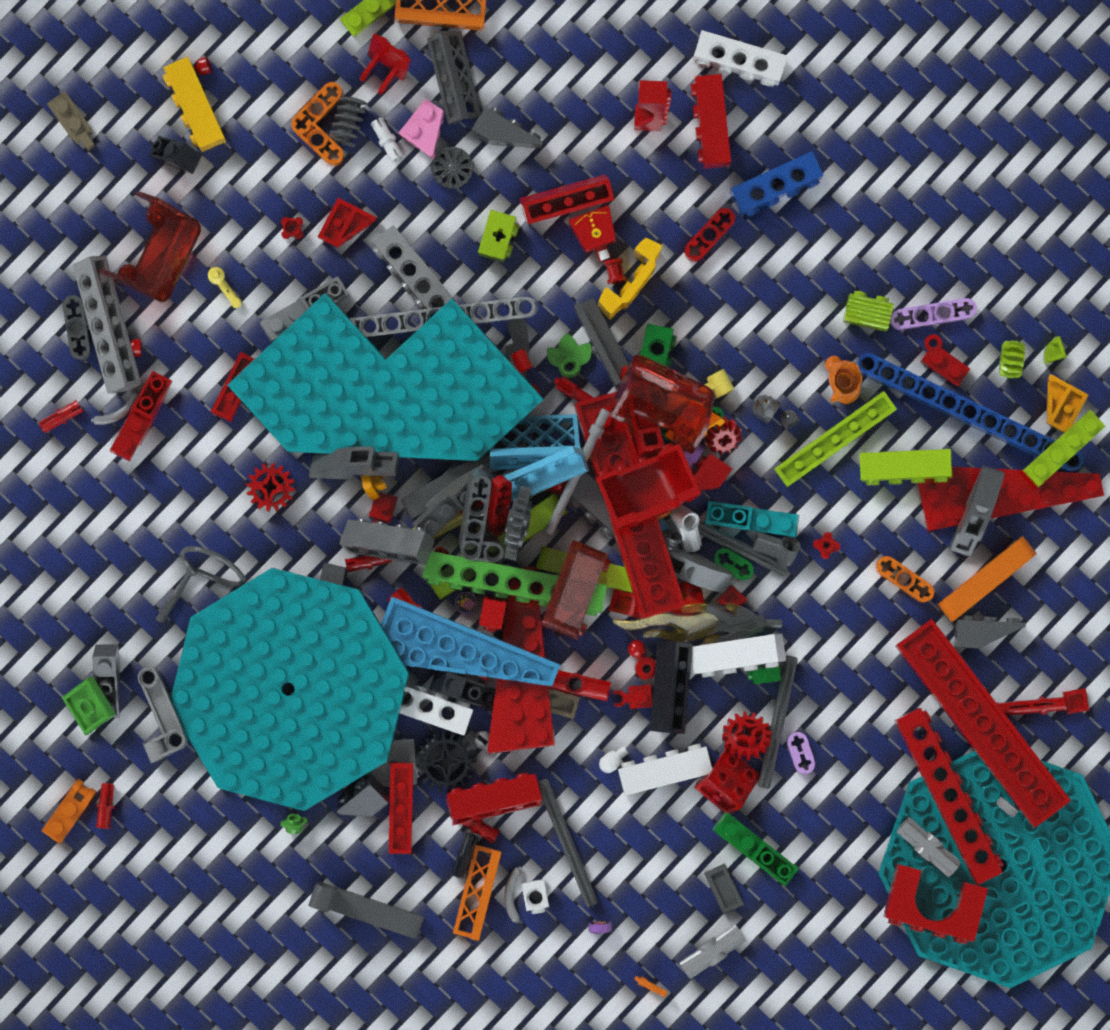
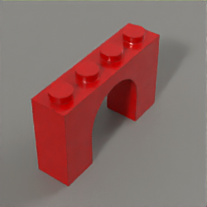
M897 864L883 917L888 918L887 923L901 926L903 922L910 924L911 930L923 932L925 928L932 930L933 936L945 938L947 934L954 936L955 942L967 944L968 940L974 942L988 888L963 882L956 908L952 914L942 920H929L921 915L915 903V894L922 870Z

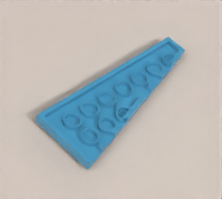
M391 597L381 622L382 629L398 652L397 654L404 665L553 686L561 664L395 597Z

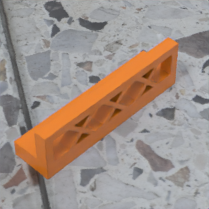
M479 845L475 846L472 855L474 858L471 859L453 934L479 941L502 851ZM478 851L491 853L490 862L481 868L476 860ZM476 863L478 870L473 872ZM488 867L487 874L485 875L483 869ZM481 872L485 882L483 886L475 890L471 883V878L473 875ZM469 886H470V887L472 888L473 892H471V893L468 894V890H469ZM483 889L481 897H479L477 892ZM475 894L479 900V905L470 912L465 905L466 898ZM465 908L467 914L462 916L463 909ZM477 911L476 917H475V920H474V918H473V916H472L471 914H473L474 912ZM468 916L474 924L472 933L458 930L460 921Z

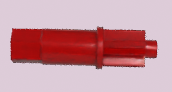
M564 376L561 379L556 377L554 383L557 384L555 388L576 402L594 398Z

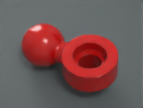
M634 640L628 645L629 655L637 659L634 671L643 680L652 679L655 676L656 662L650 657H645L646 648L644 643L640 640ZM644 665L650 666L649 672H643Z

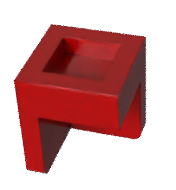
M683 580L679 583L685 607L670 612L688 619L705 602L701 587Z

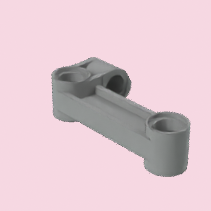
M147 667L140 670L138 682L142 686L162 735L142 743L152 764L185 748L189 739L172 704L160 671L153 667ZM148 671L153 672L155 675V680L151 684H148L144 678ZM175 733L182 737V743L179 746L173 745L171 741Z

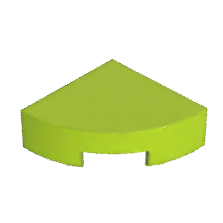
M1060 336L1054 338L1046 346L1043 355L1044 365L1067 357Z

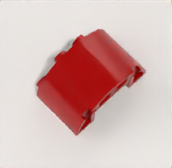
M673 443L664 445L660 448L661 451L658 452L657 456L650 458L648 455L637 460L638 464L629 467V464H626L614 471L606 469L597 473L598 477L595 480L617 530L625 529V526L628 524L630 527L657 518L681 507L684 501L688 503L701 495L680 444L675 446Z

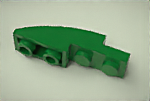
M727 812L723 814L712 829L784 886L788 884L799 869Z

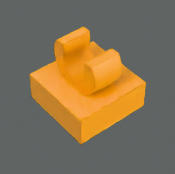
M361 475L363 489L371 500L380 498L379 490L387 488L384 480L379 482L385 476Z

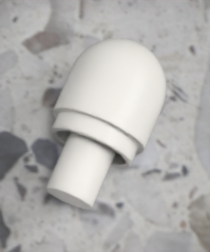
M623 746L616 752L614 750L609 751L600 759V769L605 773L615 771L623 763L621 759L628 754V751Z

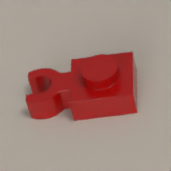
M651 684L628 686V693H624L621 690L613 691V695L619 694L622 696V701L614 703V707H622L625 703L630 704V709L652 707Z

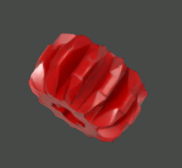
M725 416L722 418L725 421L724 424L721 426L716 424L708 429V434L704 438V442L713 453L718 451V454L721 456L724 451L731 454V448L738 449L737 442L742 441L740 426L736 424L733 418L728 420Z

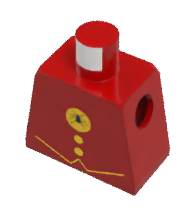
M609 205L568 220L569 227L585 254L595 251L599 263L612 258L608 246L615 244L616 239Z

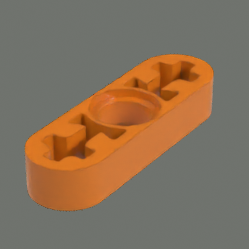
M884 556L876 562V571L880 576L918 602H928L933 598V586L894 558ZM887 561H890V567L893 570H896L897 566L901 568V570L898 571L895 574L894 579H892L890 576L894 573H892L889 570L883 572V566L881 565V562L886 563ZM907 573L910 575L911 583L908 586H903L899 583L900 574ZM916 579L919 581L917 584L919 588H924L925 586L928 588V597L923 596L920 598V592L915 588L913 592L909 591L915 584Z

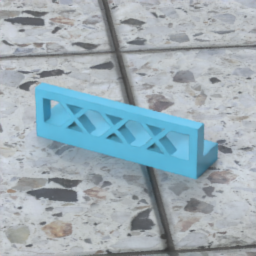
M572 446L509 473L504 477L512 482L511 504H513L515 498H518L521 486L531 488L530 496L586 473L589 469L583 451Z

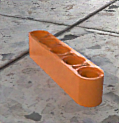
M1023 536L1020 537L937 605L948 619L953 622L1037 554Z

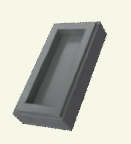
M725 863L704 873L723 914L744 905Z

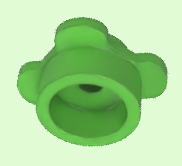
M290 814L285 821H281V827L285 828L289 834H299L304 830V824L308 823V819L306 817L301 818L298 814Z

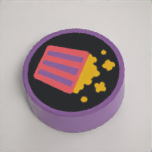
M462 592L455 599V607L462 614H471L477 608V599L471 592Z
M610 921L589 923L590 933L601 934L612 931Z

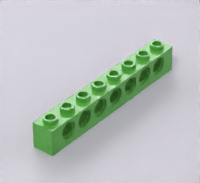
M433 551L430 552L423 572V579H427V584L440 586L441 582L448 583L449 588L462 590L464 586L472 588L471 592L485 595V591L494 592V597L507 599V596L510 595L515 596L516 601L529 603L531 599L539 601L538 605L552 608V604L561 605V610L574 612V609L577 608L582 609L583 614L596 616L597 612L602 613L607 585L490 562L468 560L464 557ZM450 565L454 568V573L451 577L441 575L443 566ZM468 569L476 572V578L472 582H467L463 578L464 572ZM496 574L499 578L498 583L495 586L487 585L485 582L487 575ZM510 579H519L521 587L515 591L511 590L508 587ZM535 582H539L543 586V592L539 595H535L530 591V586ZM556 587L564 588L566 591L565 597L556 599L552 594L553 589ZM578 591H584L588 595V600L583 604L575 600V594Z

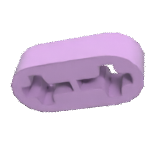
M800 732L790 734L787 738V746L796 771L802 774L812 772L815 767V760L807 737ZM794 736L803 739V743L800 744L801 752H798L797 746L791 745V742L794 741ZM800 754L804 755L805 760H810L811 764L808 765L807 770L798 766V763H801Z

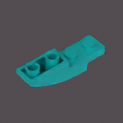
M708 501L705 523L756 533L761 532L769 535L796 538L800 515Z

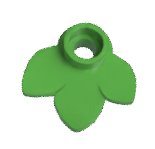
M566 333L561 338L558 348H547V358L552 365L559 368L562 376L574 378L580 373L581 366L589 362L592 352L591 344L584 343L578 346L574 338ZM568 363L574 365L572 371L566 370L565 366Z

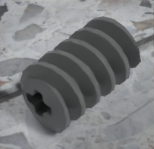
M341 97L339 102L342 105L337 106V111L341 114H336L334 119L337 122L332 123V128L336 131L329 132V136L340 144L355 147V144L350 139L358 138L353 133V130H360V127L355 124L356 122H363L358 113L366 112L360 106L368 105V103L354 97Z

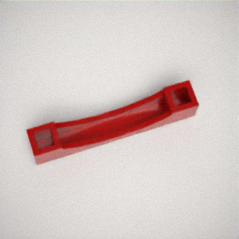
M639 80L634 130L661 131L662 125H666L671 102V88H667V81Z

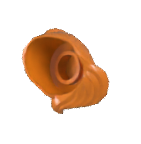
M831 356L825 362V369L829 372L828 380L834 392L830 401H839L847 405L853 403L861 391L860 385L863 377L859 367L852 361H841L838 356Z

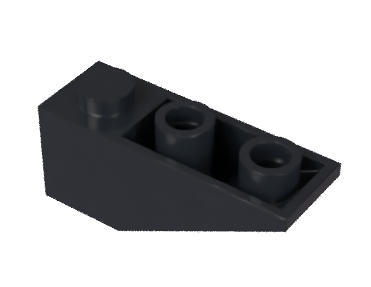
M435 671L429 690L493 712L495 688L447 671Z

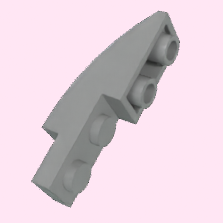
M335 277L300 297L298 301L260 321V326L272 343L324 293H327L336 304L349 297V293L339 277Z

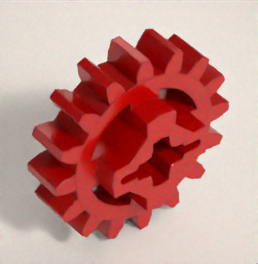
M265 463L262 464L263 470L261 471L255 468L256 475L248 476L252 483H246V486L251 488V491L247 492V496L254 497L250 502L252 504L259 502L258 509L260 510L263 506H266L267 512H270L271 507L279 511V505L286 508V499L293 500L289 493L296 490L290 487L291 484L295 483L294 479H288L291 473L289 471L283 473L284 467L282 465L276 469L275 463H272L270 468H267ZM268 473L266 479H264L262 482H258V479L262 475ZM277 474L284 479L285 485L278 483ZM272 480L276 490H272L269 495V491L265 489V486H269ZM256 490L264 493L265 501L258 497ZM278 494H284L281 499L274 502V498Z
M744 712L743 717L736 713L735 720L730 718L727 720V725L723 726L722 741H725V749L730 748L731 756L737 753L738 759H741L744 755L747 760H750V755L759 758V751L764 754L766 753V746H770L771 731H769V723L763 724V717L756 719V713L753 712L750 717L747 716V712ZM760 736H762L760 742L757 744L756 741L760 739Z

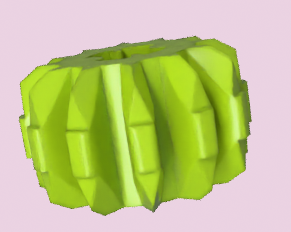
M1011 340L1005 341L1002 344L999 362L1000 376L1013 379L1019 378L1022 375L1025 358L1024 343Z

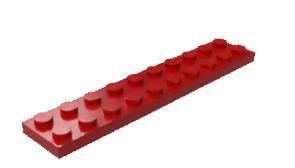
M618 391L574 404L585 443L590 435L589 429L592 424H595L601 409L603 408L610 412L603 426L604 432L601 438L598 437L590 454L596 477H598L597 473L606 469L614 471L626 464H629V467L638 464V454ZM604 501L641 620L684 608L685 603L658 518L630 527L628 524L625 526V529L617 530Z
M933 619L926 622L895 646L1033 828H1036L1071 801Z

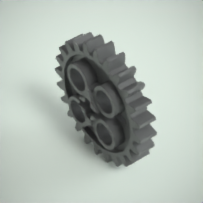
M520 487L518 498L514 499L512 509L509 510L504 544L507 545L505 558L516 560L518 549L522 548L524 537L527 536L532 502L529 501L531 488Z

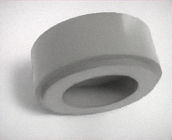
M1000 797L996 802V805L1011 817H1014L1019 811L1003 797Z

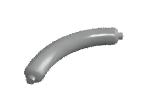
M135 390V392H132L126 404L118 411L105 416H95L91 419V422H94L95 425H105L122 419L131 412V407L137 399L139 391Z
M521 867L514 868L510 874L504 893L507 913L512 922L517 924L520 922V916L515 908L513 895L516 882L522 874Z

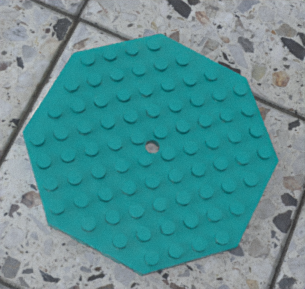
M270 568L190 617L171 701L187 737L217 788L305 811L388 761L409 671L398 656V652L382 629L379 620L369 607L361 590L277 568ZM286 683L294 685L295 691L291 696H287L283 691V686Z
M975 751L952 761L950 767L953 773H958L962 784L959 786L963 793H968L972 801L970 808L973 814L977 813L983 823L980 828L983 834L987 833L993 843V846L990 847L993 854H998L1006 862V868L1002 871L1003 873L978 885L988 888L974 942L969 940L967 944L955 942V937L947 934L945 938L933 936L932 930L925 928L923 932L911 930L910 924L902 922L918 956L1004 987L1012 988L1092 949L1097 929L1100 926L1105 906L1110 896V830L1082 774L1041 761L1071 801L1036 828H1033ZM942 768L935 770L934 776L936 780L942 781L945 778V771ZM922 776L908 783L878 875L889 895L897 864L922 870L915 894L917 909L926 919L942 920L955 910L962 883L977 884L974 883ZM951 788L947 789L944 794L945 799L949 802L953 801L956 796L955 791ZM1000 797L1006 799L1019 810L1014 817H1011L996 805ZM959 809L955 812V819L958 822H962L966 817V813L963 809ZM908 817L927 833L930 832L944 845L943 847L961 862L952 875L947 877L931 862H927L914 850L910 843L905 841L896 832ZM972 829L968 830L965 833L966 841L971 843L975 840L976 833ZM983 850L976 853V861L978 863L985 861L986 853Z

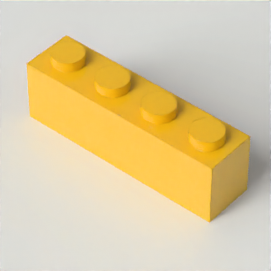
M188 56L163 67L166 74L162 75L167 87L172 86L175 94L171 95L176 107L181 106L184 114L180 115L185 127L190 126L193 134L189 137L194 148L199 147L201 152H204L226 142Z

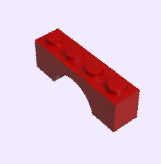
M645 364L624 366L619 377L638 457L640 459L649 455L650 458H653L661 451L660 448L664 446L660 426L656 424L651 408L649 381Z

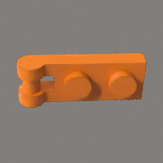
M80 779L76 780L66 797L41 830L59 844L63 842L97 793L93 788L89 789L83 785L84 782ZM78 792L84 796L82 801L75 798Z

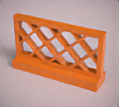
M396 0L394 23L483 31L486 0H476L481 6L480 15L471 14L466 9V6L473 0H468L464 5L460 0H455L460 5V8L455 12H448L443 6L449 0L442 2L435 0L438 6L433 10L425 9L421 4L424 0H414L416 3L410 8L400 7L401 0Z

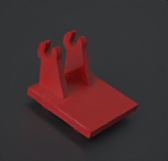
M374 33L367 54L372 60L361 74L360 80L364 82L378 62L385 65L391 72L378 89V93L382 95L395 77L402 81L405 80L411 59L406 52L392 46L387 38Z

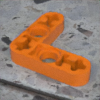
M335 82L325 84L291 121L294 133L330 166H338L344 160L343 150L317 124L339 103V99L343 96L342 88ZM336 88V93L338 96H331L327 100V102L330 103V105L327 106L326 103L322 99H320V97L323 96V98L325 99L329 95L327 90H334ZM315 103H320L323 106V111L319 115L311 112V106ZM307 112L314 121L311 122L308 119L305 123L306 129H296L298 127L296 122L298 120L303 122L307 118L304 113ZM316 134L324 137V142L320 146H315L311 143L312 137ZM328 142L331 143L328 148L332 152L338 151L337 155L339 158L337 160L334 158L329 160L330 155L326 150L323 153L320 152L326 148Z

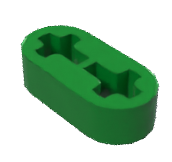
M722 548L714 555V563L734 573V578L746 581L753 575L754 568L752 564L733 551ZM727 553L728 559L733 564L730 565L726 562L723 565L720 564L718 555ZM735 564L743 567L744 564L747 565L749 575L744 574L742 577L738 575L740 571L734 567Z

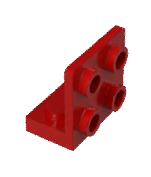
M730 748L724 749L711 772L700 779L694 788L722 812H727L731 815L742 808L758 782L760 774L742 758L738 759L736 753L731 756Z

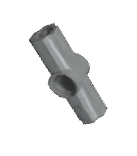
M910 817L896 831L914 847V850L927 862H931L947 877L952 875L961 864L952 853L943 847L944 845L930 832L927 833Z
M734 924L717 937L714 936L701 944L698 950L684 958L679 964L687 976L692 979L707 967H712L719 963L730 951L736 949L746 939L736 924Z

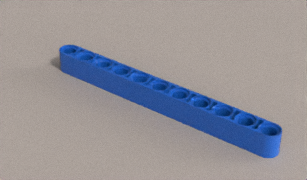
M870 353L863 354L856 363L863 376L1032 456L1038 457L1045 451L1048 445L1056 441ZM869 359L873 363V368L865 370L861 364L862 360ZM890 369L893 372V378L890 380L883 378L882 370ZM904 378L912 380V389L903 387L902 381ZM924 388L932 389L934 393L932 399L924 397ZM944 398H951L954 401V407L951 409L946 408L943 404ZM965 407H971L974 410L973 418H967L964 415ZM989 416L994 419L995 425L993 428H988L984 424L985 417ZM1006 426L1014 428V437L1006 436L1004 431ZM1026 436H1032L1035 439L1034 447L1026 445ZM1077 452L1074 455L1076 465L1072 467L1065 463L1060 469L1071 472L1080 468L1083 463V456L1080 452Z

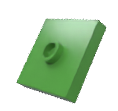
M93 676L84 680L62 697L85 736L116 715Z

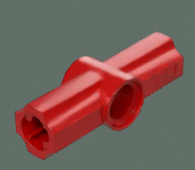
M559 670L553 686H549V689L607 702L612 682ZM574 679L582 681V686L578 690H573L570 687L571 681Z

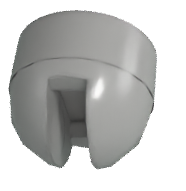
M486 731L477 732L473 739L475 746L480 749L488 748V743L484 745L477 737L481 735L483 739L489 741V733Z

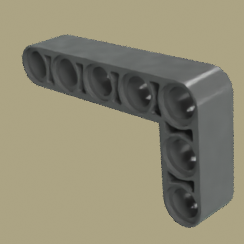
M323 882L315 884L308 906L320 911L329 912L331 910L414 939L418 938L424 917Z

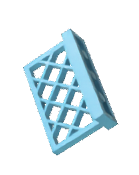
M577 415L526 416L518 423L528 426L523 433L514 427L511 432L518 436L514 441L510 442L503 437L500 441L507 445L506 448L494 449L493 446L489 450L490 470L521 469L572 447L561 444L567 438L575 443L574 447L581 449ZM563 422H573V427L568 431L560 425ZM540 423H547L551 427L544 432L537 426ZM554 430L562 434L557 441L550 436ZM531 431H535L540 437L533 441L527 435ZM546 439L552 445L550 447H541L538 444ZM523 440L530 446L519 448L516 445Z

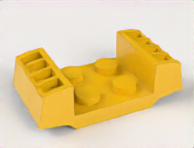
M645 238L636 246L633 256L642 263L634 273V281L632 283L628 281L620 291L621 297L607 287L604 289L600 296L598 307L609 320L621 309H626L630 306L654 274L655 262L661 253L662 245Z

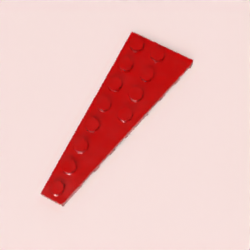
M952 467L953 478H948V482H934V479H925V483H917L927 531L959 525L966 510L968 497L982 468ZM996 469L1004 472V478L990 519L1103 497L1104 492L1100 474L1055 472L1043 484L1037 487L1023 470Z
M530 566V567H523V568H521V569L536 571V567H535V566ZM512 578L510 589L518 590L521 587V582L517 578ZM538 582L530 586V591L535 595H539ZM509 595L502 641L546 658L539 601L530 599L529 603L516 601L515 596ZM497 678L487 748L488 753L494 754L555 746L549 686Z

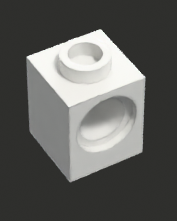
M544 879L522 883L526 911L531 910L532 914L545 912V908L549 907ZM539 891L542 894L541 902L537 904L532 903L529 900L530 893Z

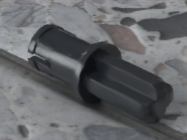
M465 832L460 850L456 852L458 856L451 872L453 876L457 878L464 877L470 859L474 858L472 854L479 839L478 836Z

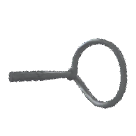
M185 547L180 552V558L187 567V573L170 595L156 620L162 624L164 623L192 576H196V574L234 588L243 586L246 578L242 571L223 555L203 547ZM193 551L210 555L229 566L238 575L240 581H229L204 570L195 569L185 554Z

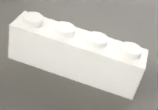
M782 634L692 647L694 674L702 673V678L716 676L715 671L723 670V675L737 673L736 668L744 667V671L758 670L757 665L765 664V668L778 667L779 662L786 661Z
M699 743L687 746L688 751L679 753L678 749L665 752L666 757L657 759V755L643 758V763L635 764L634 760L621 763L622 768L618 769L624 796L708 775L712 770L707 747H701Z

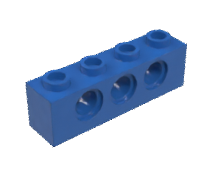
M811 151L731 188L730 194L740 215L747 214V217L758 213L760 211L759 208L764 205L771 207L780 202L779 199L786 195L788 198L799 194V189L807 186L810 189L819 185V180L824 175ZM798 171L803 174L804 179L802 181H795L792 178V173ZM780 181L783 184V189L776 191L772 188L771 183ZM759 190L762 192L763 198L755 200L752 198L751 192Z

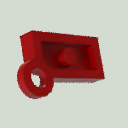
M929 335L924 341L927 353L920 362L957 388L970 368L941 348L942 340L938 335ZM932 339L937 341V346L934 348L929 345V341Z

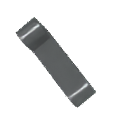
M483 469L473 470L468 478L459 548L465 559L497 562L504 555L502 544L497 537L484 535L491 481L488 473ZM480 479H483L484 481H481L480 483V491H478V486L476 483H478ZM475 500L482 501V504L479 507L471 506L472 502ZM471 522L479 523L474 529L468 528ZM469 543L475 544L472 550L464 549ZM490 546L498 547L493 553L487 552Z

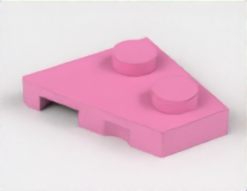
M425 99L400 130L399 135L431 159H434L436 143L441 132L440 126L443 124L445 115L444 111L428 99Z

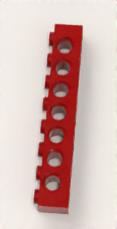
M917 708L895 719L894 721L974 883L979 885L1003 873L1000 868L1003 866L998 854L994 855L990 848L993 846L989 835L987 833L983 834L980 828L983 823L977 813L973 814L970 808L972 801L968 793H963L959 786L962 784L961 778L957 772L953 773L950 764H952L951 758L947 751H942L939 745L942 743L937 731H932L929 725L932 721L928 712ZM917 727H922L925 730V736L921 740L916 739L914 736V730ZM928 747L933 748L935 751V757L930 761L924 756V751ZM938 768H942L945 771V778L942 781L936 780L934 772ZM949 788L953 789L956 793L955 799L950 802L944 796L945 791ZM959 809H963L966 813V817L962 822H958L955 819V812ZM972 829L976 833V838L973 842L969 843L965 839V833ZM980 850L986 853V859L982 863H978L975 859L976 853Z

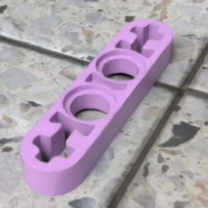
M963 298L898 309L892 313L890 325L895 330H907L967 320L975 315L977 305L972 299ZM964 303H967L968 307H972V310L968 313L969 315H966L965 311H960L956 313L958 317H954L955 309L953 304H956V309L962 308ZM942 306L950 310V316L946 319L938 315V309ZM917 311H926L928 320L926 322H919L916 318ZM908 312H912L911 319L914 324H910L911 320H906L900 326L899 322H895L894 319L897 318L898 314H901L903 318L909 317L910 314Z

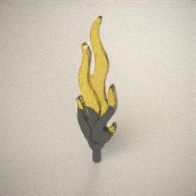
M698 603L681 608L682 612L685 613L702 612L695 615L663 613L643 620L641 618L634 621L613 619V623L617 626L630 630L655 625L677 628L676 630L651 629L643 633L644 638L659 637L676 642H689L713 633L727 632L707 637L705 639L706 644L746 639L764 631V628H782V619H764L763 616L756 615L745 607L731 603L726 604V608L734 614L711 604Z

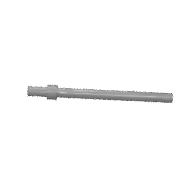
M603 408L595 424L591 425L589 429L590 435L582 450L586 463L598 437L601 438L604 432L603 426L610 414L609 411ZM581 475L568 480L544 531L545 533L553 536Z

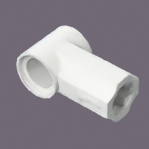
M681 505V507L672 511L671 520L676 524L678 535L682 538L680 542L681 548L686 552H695L702 545L698 530L699 517L696 513Z

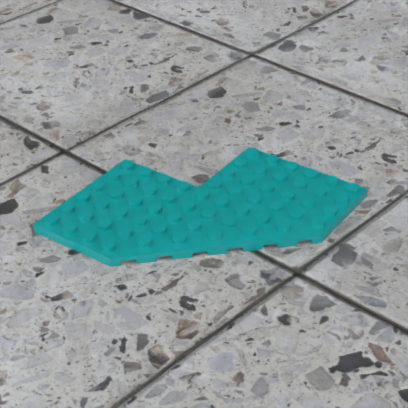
M324 293L228 384L231 390L287 452L331 454L341 448L374 447L376 452H397L398 457L478 461L544 400L453 298L386 359L327 293Z

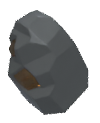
M759 396L752 406L753 415L768 424L781 403L771 396Z

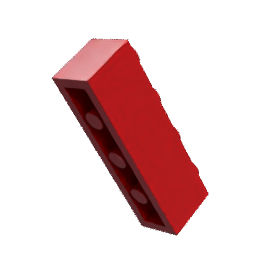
M722 74L695 76L694 83L690 84L691 97H696V105H693V117L698 119L699 127H695L696 141H700L701 149H697L698 162L703 163V169L730 166L731 156Z
M604 174L519 198L524 219L529 225L614 201L610 180Z
M522 773L510 780L500 778L488 785L478 783L466 790H463V788L453 789L447 794L446 802L453 826L541 806L542 797L536 774Z

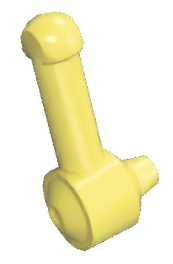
M219 267L211 268L208 272L209 281L220 287L233 308H239L242 305V301L225 281L224 271Z

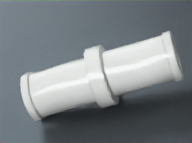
M378 118L379 122L376 119L371 123V126L380 140V146L384 147L391 163H396V159L400 161L404 158V155L395 141V135L389 131L384 118Z

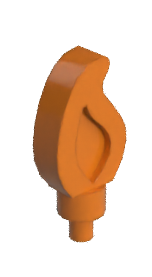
M636 976L634 979L638 982V985L646 987L663 997H666L668 991L648 981L643 976L641 978Z

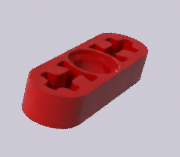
M722 208L718 210L689 241L684 250L687 260L691 262L700 261L733 226L735 214L731 209ZM728 214L730 216L728 219L730 223L724 222L720 226V229L723 230L722 232L715 225L711 224L714 221L717 225L721 220L719 215L725 216ZM705 230H714L716 238L713 241L705 240L703 237ZM697 238H699L704 245L708 246L706 249L704 246H702L699 249V256H690L691 250L689 248H696L697 245L700 243L696 240Z
M502 475L496 476L491 481L485 525L486 530L494 536H500L505 532L511 504L512 482ZM502 502L501 506L496 510L498 504Z

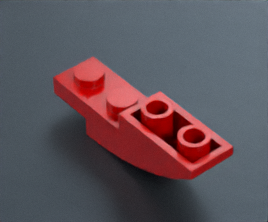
M154 371L151 372L131 407L128 418L110 448L111 453L129 462L132 460L139 445H142L170 389L172 380Z

